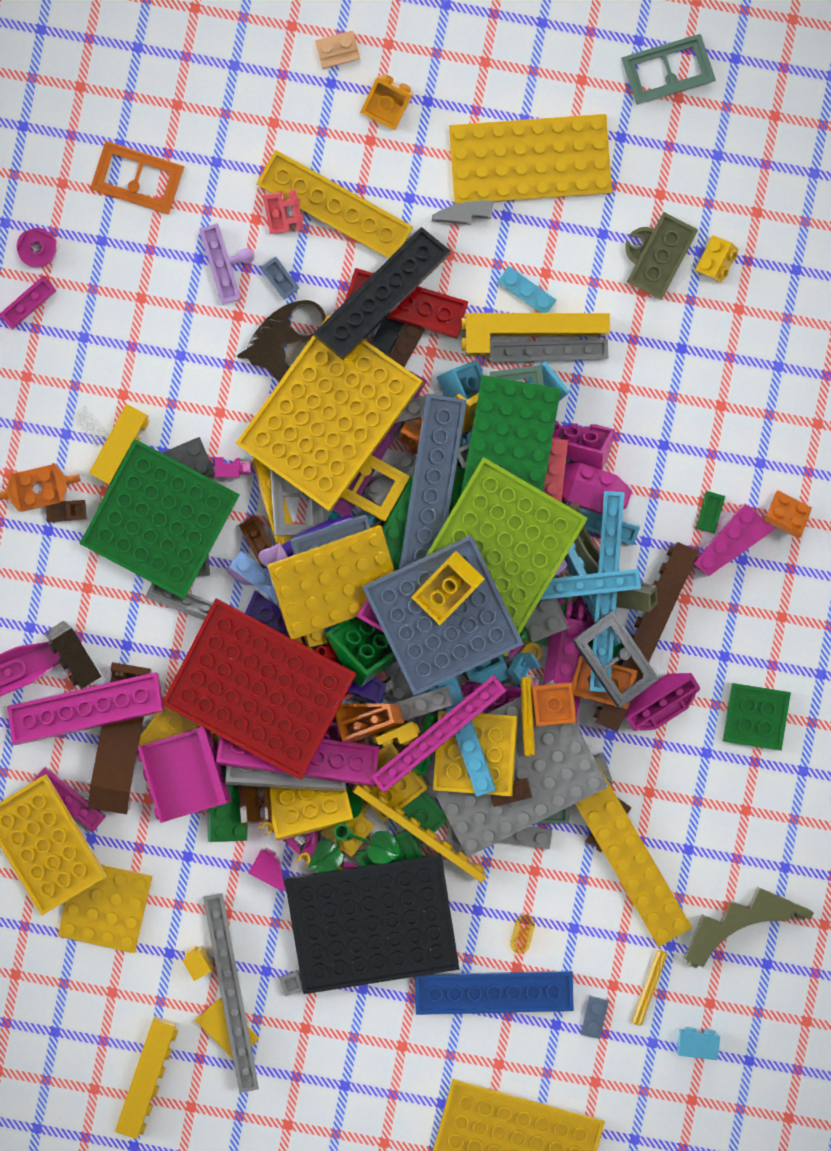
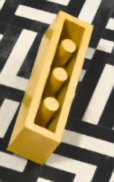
M126 404L92 465L89 474L110 485L134 439L140 441L138 436L141 430L145 431L150 421L147 419L149 416Z

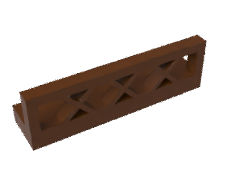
M238 785L241 823L257 824L271 821L270 787H262L263 795L260 798L258 796L259 786ZM263 806L265 817L260 818V809Z

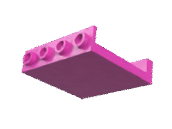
M200 727L138 746L137 756L143 764V776L145 781H148L150 787L149 796L154 801L156 807L154 808V813L160 823L232 802L228 787L225 785L226 780L221 765H216L217 750L210 730Z

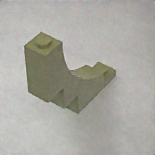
M757 886L748 908L730 900L721 921L702 914L683 957L687 960L686 964L694 968H698V966L704 967L716 947L737 930L765 921L789 922L793 912H795L794 916L805 921V918L811 920L814 912Z

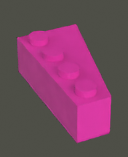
M744 503L697 556L693 565L705 576H710L774 531L775 528L765 522L758 513Z

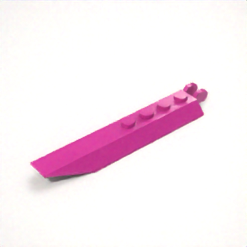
M567 603L565 618L569 628L550 635L543 685L554 680L555 684L573 682L579 657L582 655L572 640L592 625V622L582 621L584 605H579L577 620L570 619L572 603ZM574 696L576 718H578L580 697Z
M50 642L17 646L0 654V697L34 683L60 664L58 662L59 656L57 653L54 654L48 645Z

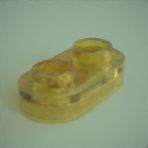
M522 914L517 917L510 939L511 949L518 954H523L529 949L535 929V921L528 914ZM522 921H528L529 925L527 927H522ZM521 939L524 943L522 946H517L516 941Z

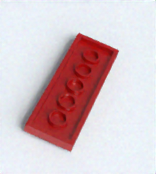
M355 268L345 301L374 273ZM418 286L387 319L458 339L462 318L465 316L469 301Z

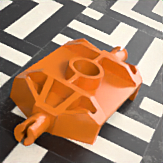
M55 463L22 472H12L9 475L7 490L0 492V500L7 498L19 512L62 503L66 499L68 486L72 483L81 482L80 474L65 476ZM37 483L43 484L44 487L43 491L39 494L33 491V487Z

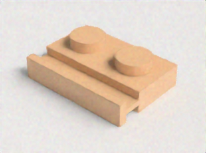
M353 30L315 40L322 69L360 60Z

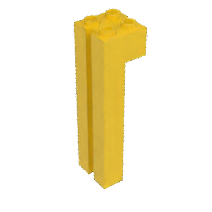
M466 313L465 318H462V332H465V338H462L461 349L465 351V356H489L490 336L607 337L610 334V313Z

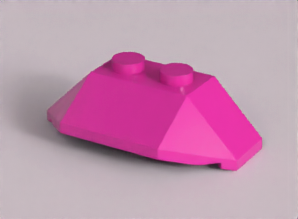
M581 462L565 464L562 497L566 503H580L581 508L603 515L604 491L624 492V509L627 508L632 490L618 475Z
M692 673L666 674L632 699L625 718L633 731L656 730L687 710L693 702L696 693L699 692L700 686Z

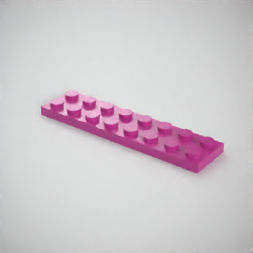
M154 672L7 706L12 745H21L164 712L159 674Z
M220 736L216 765L290 775ZM323 739L304 777L374 787L375 782L371 777L377 771L379 747Z

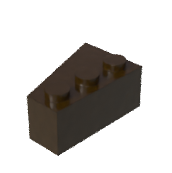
M65 621L60 622L44 633L50 642L48 644L54 654L57 653L60 658L58 662L64 670L67 669L70 673L68 678L73 686L77 685L83 689L102 677L73 628Z

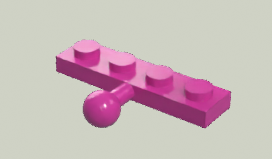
M45 766L33 781L47 774L70 814L94 832L106 815L100 810L88 808V800Z

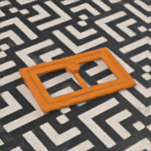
M105 141L90 189L169 215L185 166ZM113 154L140 163L135 179L128 183L129 190L104 182ZM144 164L171 173L162 201L136 193L140 189L138 180Z

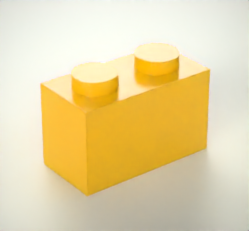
M195 945L188 949L182 960L193 981L210 973L214 967L203 945L199 948Z

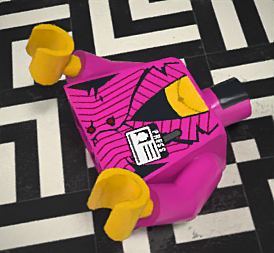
M272 820L263 823L259 827V829L262 827L267 828L268 831L264 834L265 836L271 832L274 833ZM314 831L283 839L282 841L300 855L297 863L300 859L306 861L304 866L306 867L317 848L319 833Z

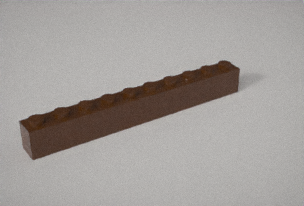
M680 542L669 546L666 553L669 556L667 562H662L658 571L661 575L658 581L654 580L652 584L657 586L658 604L650 612L644 611L642 617H637L634 624L636 628L634 635L630 634L648 662L653 655L699 551ZM631 656L628 660H618L619 666L638 671L635 683L643 677L642 672ZM602 703L601 707L597 706L593 717L596 718L594 722L614 732H618L627 709H618L615 706Z

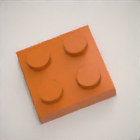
M777 490L764 521L799 539L803 534L812 507Z
M573 682L532 686L536 726L577 722Z

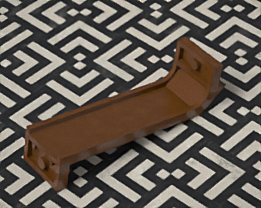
M112 662L110 683L150 674L152 670L151 668ZM144 717L101 727L90 784L88 808L127 815L131 806L130 792Z

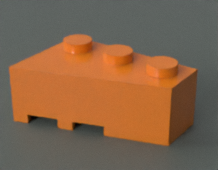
M341 704L335 715L342 742H355L404 724L400 706L397 704Z

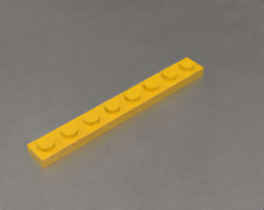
M356 784L353 787L355 794L481 883L485 880L486 873L482 865L477 862L473 864L468 860L469 857L465 853L453 850V845L448 841H441L436 838L437 834L429 828L425 830L420 826L421 823L417 819L405 816V811L398 806H391L386 797L381 794L378 796L374 794L370 786Z

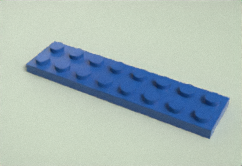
M573 971L444 973L416 976V1015L574 1011Z

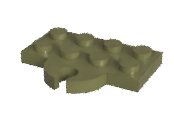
M663 211L654 229L640 227L632 231L630 236L640 238L642 244L640 247L635 248L629 241L625 243L626 255L635 264L627 283L662 300L698 229Z

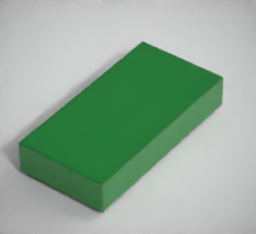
M706 490L695 529L715 534L726 496Z

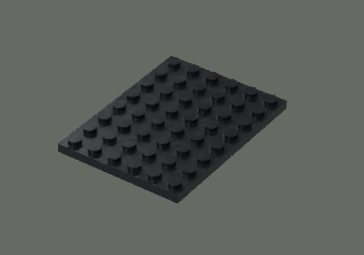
M438 853L394 860L386 864H369L284 879L303 994L460 970L442 854Z

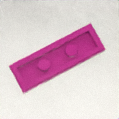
M42 276L0 313V317L13 330L56 293L57 290Z

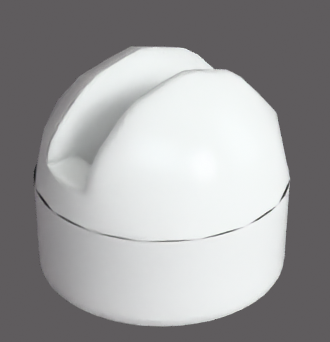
M392 677L382 681L386 684L384 693L389 694V690L394 691L395 682Z

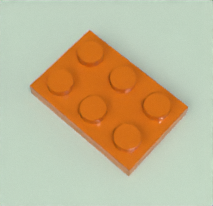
M580 656L573 679L574 696L617 707L607 692L590 691L591 668L583 656ZM613 664L611 679L619 691L623 693L635 683L638 671ZM630 701L621 708L628 710Z

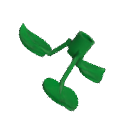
M346 785L353 818H356L363 809V801L360 796L355 794ZM344 822L337 825L334 829L337 846L330 839H322L317 842V848L311 856L309 868L317 872L332 871L339 868L344 860V854L338 850L341 847V840L350 841L354 838L371 844L368 847L367 853L370 860L376 864H386L400 857L401 849L397 839L389 832L377 831L373 834L371 841L354 835L353 829Z

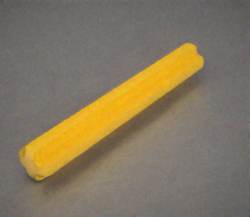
M522 677L521 702L524 755L533 756L535 755L532 678Z
M657 950L637 1004L632 1018V1023L641 1026L646 1016L667 957V953L662 950Z

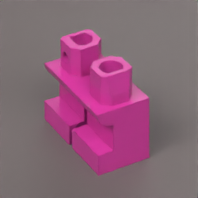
M215 457L216 478L240 479V474L251 475V462H240L239 457L233 463H224V457Z

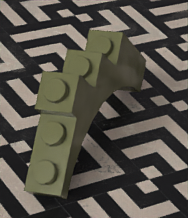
M572 502L569 505L570 508L581 513L580 503ZM584 525L574 541L575 551L578 557L583 560L586 573L595 574L598 573L600 552L593 544ZM641 582V589L617 592L616 607L650 612L658 604L657 586Z

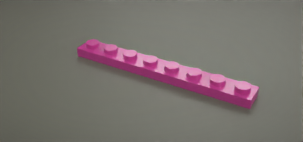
M493 675L371 778L382 792L385 793L506 693V688Z

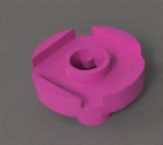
M42 228L26 230L17 240L16 247L21 261L33 268L46 267L53 261L57 252V243L53 236ZM36 242L41 243L40 247L42 250L40 252L37 251L38 253H33L32 245H36Z

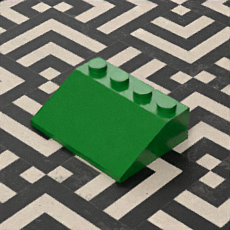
M358 617L343 621L326 633V637L342 665L357 673L354 681L360 687L397 661L384 632Z

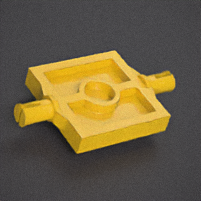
M364 800V809H362L360 815L354 818L353 822L347 823V825L353 829L354 835L366 839L376 825L369 821L365 815L370 805ZM336 826L323 829L321 835L326 839L334 841L337 846L334 835ZM354 838L350 841L341 840V847L338 850L344 851L353 857L363 844V841Z

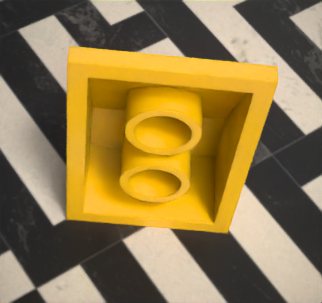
M455 551L411 598L441 625L485 578Z

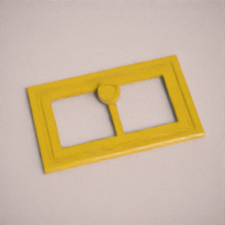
M371 455L360 470L361 476L353 491L347 489L341 498L386 522L410 476ZM372 468L395 480L381 507L356 494L365 476H369L372 473Z

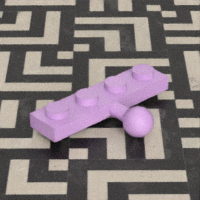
M218 223L199 228L222 305L241 300L231 265L239 262L244 264L251 263L255 257L254 252L249 248H244L238 255L228 257Z

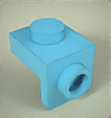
M516 653L508 672L515 684H521V678L526 677L529 669H539L541 665L534 654Z

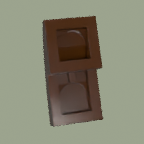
M85 500L64 501L46 506L47 523L86 520Z

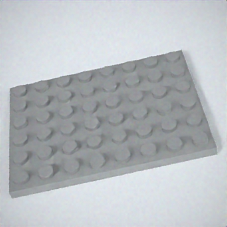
M552 680L544 685L555 684V682ZM521 696L487 713L518 716L514 781L528 778L532 798L493 807L491 796L487 794L477 797L475 793L433 790L435 752H433L425 776L467 857L608 787L576 723L536 726L533 700L535 755L525 756Z

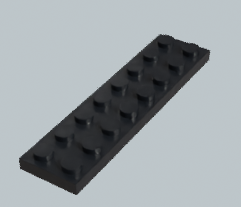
M423 227L419 228L314 332V337L340 359L344 360L451 254V250Z

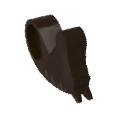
M311 300L295 301L282 306L258 327L251 337L247 349L239 353L237 357L239 359H248L253 367L258 366L267 369L280 382L290 368L286 363L285 346L307 342L314 335H300L290 327V319H292L294 312L300 307L312 306L321 313L323 322L326 318L324 310L319 304Z

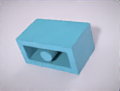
M686 1026L684 1029H679L676 1053L678 1056L718 1060L720 1035L716 1033V1030L704 1029V1032L696 1031L694 1027Z

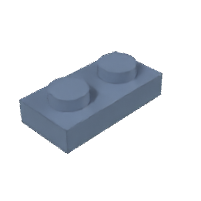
M276 256L260 267L283 300L300 289Z
M589 995L581 1035L597 1039L601 1038L609 1003L608 999Z

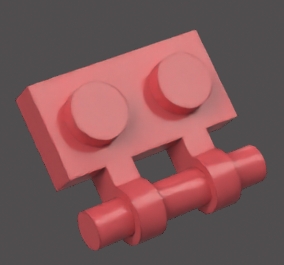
M296 190L288 191L289 199L284 198L283 191L267 193L262 196L270 234L289 232L291 230L290 224L295 223L296 230L304 229L302 222L304 218L299 208L300 198L297 197ZM287 206H291L293 216H288Z

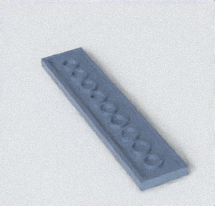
M426 393L399 569L426 556L448 518L467 402L465 399Z

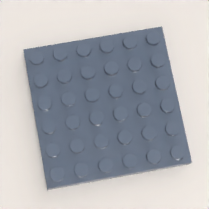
M472 535L362 586L414 696L523 645ZM457 551L485 580L439 625L411 597Z

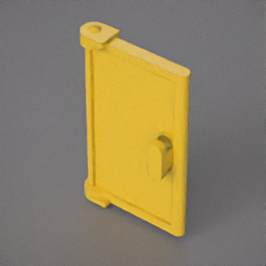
M220 997L203 1014L201 1013L196 1017L194 1021L233 1059L223 1002ZM248 1026L252 1047L260 1038Z

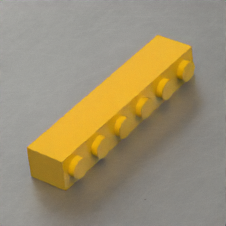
M154 1016L115 1129L116 1133L138 1139L139 1134H144L147 1123H144L146 1115L150 1116L153 1105L150 1102L152 1097L156 1098L160 1086L156 1084L158 1078H163L166 1067H163L165 1059L169 1060L172 1049L169 1046L171 1040L175 1042L179 1031L175 1029L177 1023Z

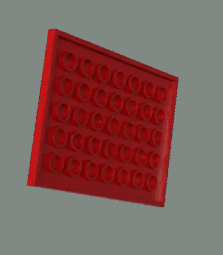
M215 598L162 705L302 780L357 673L304 644L291 639L289 636L224 601Z

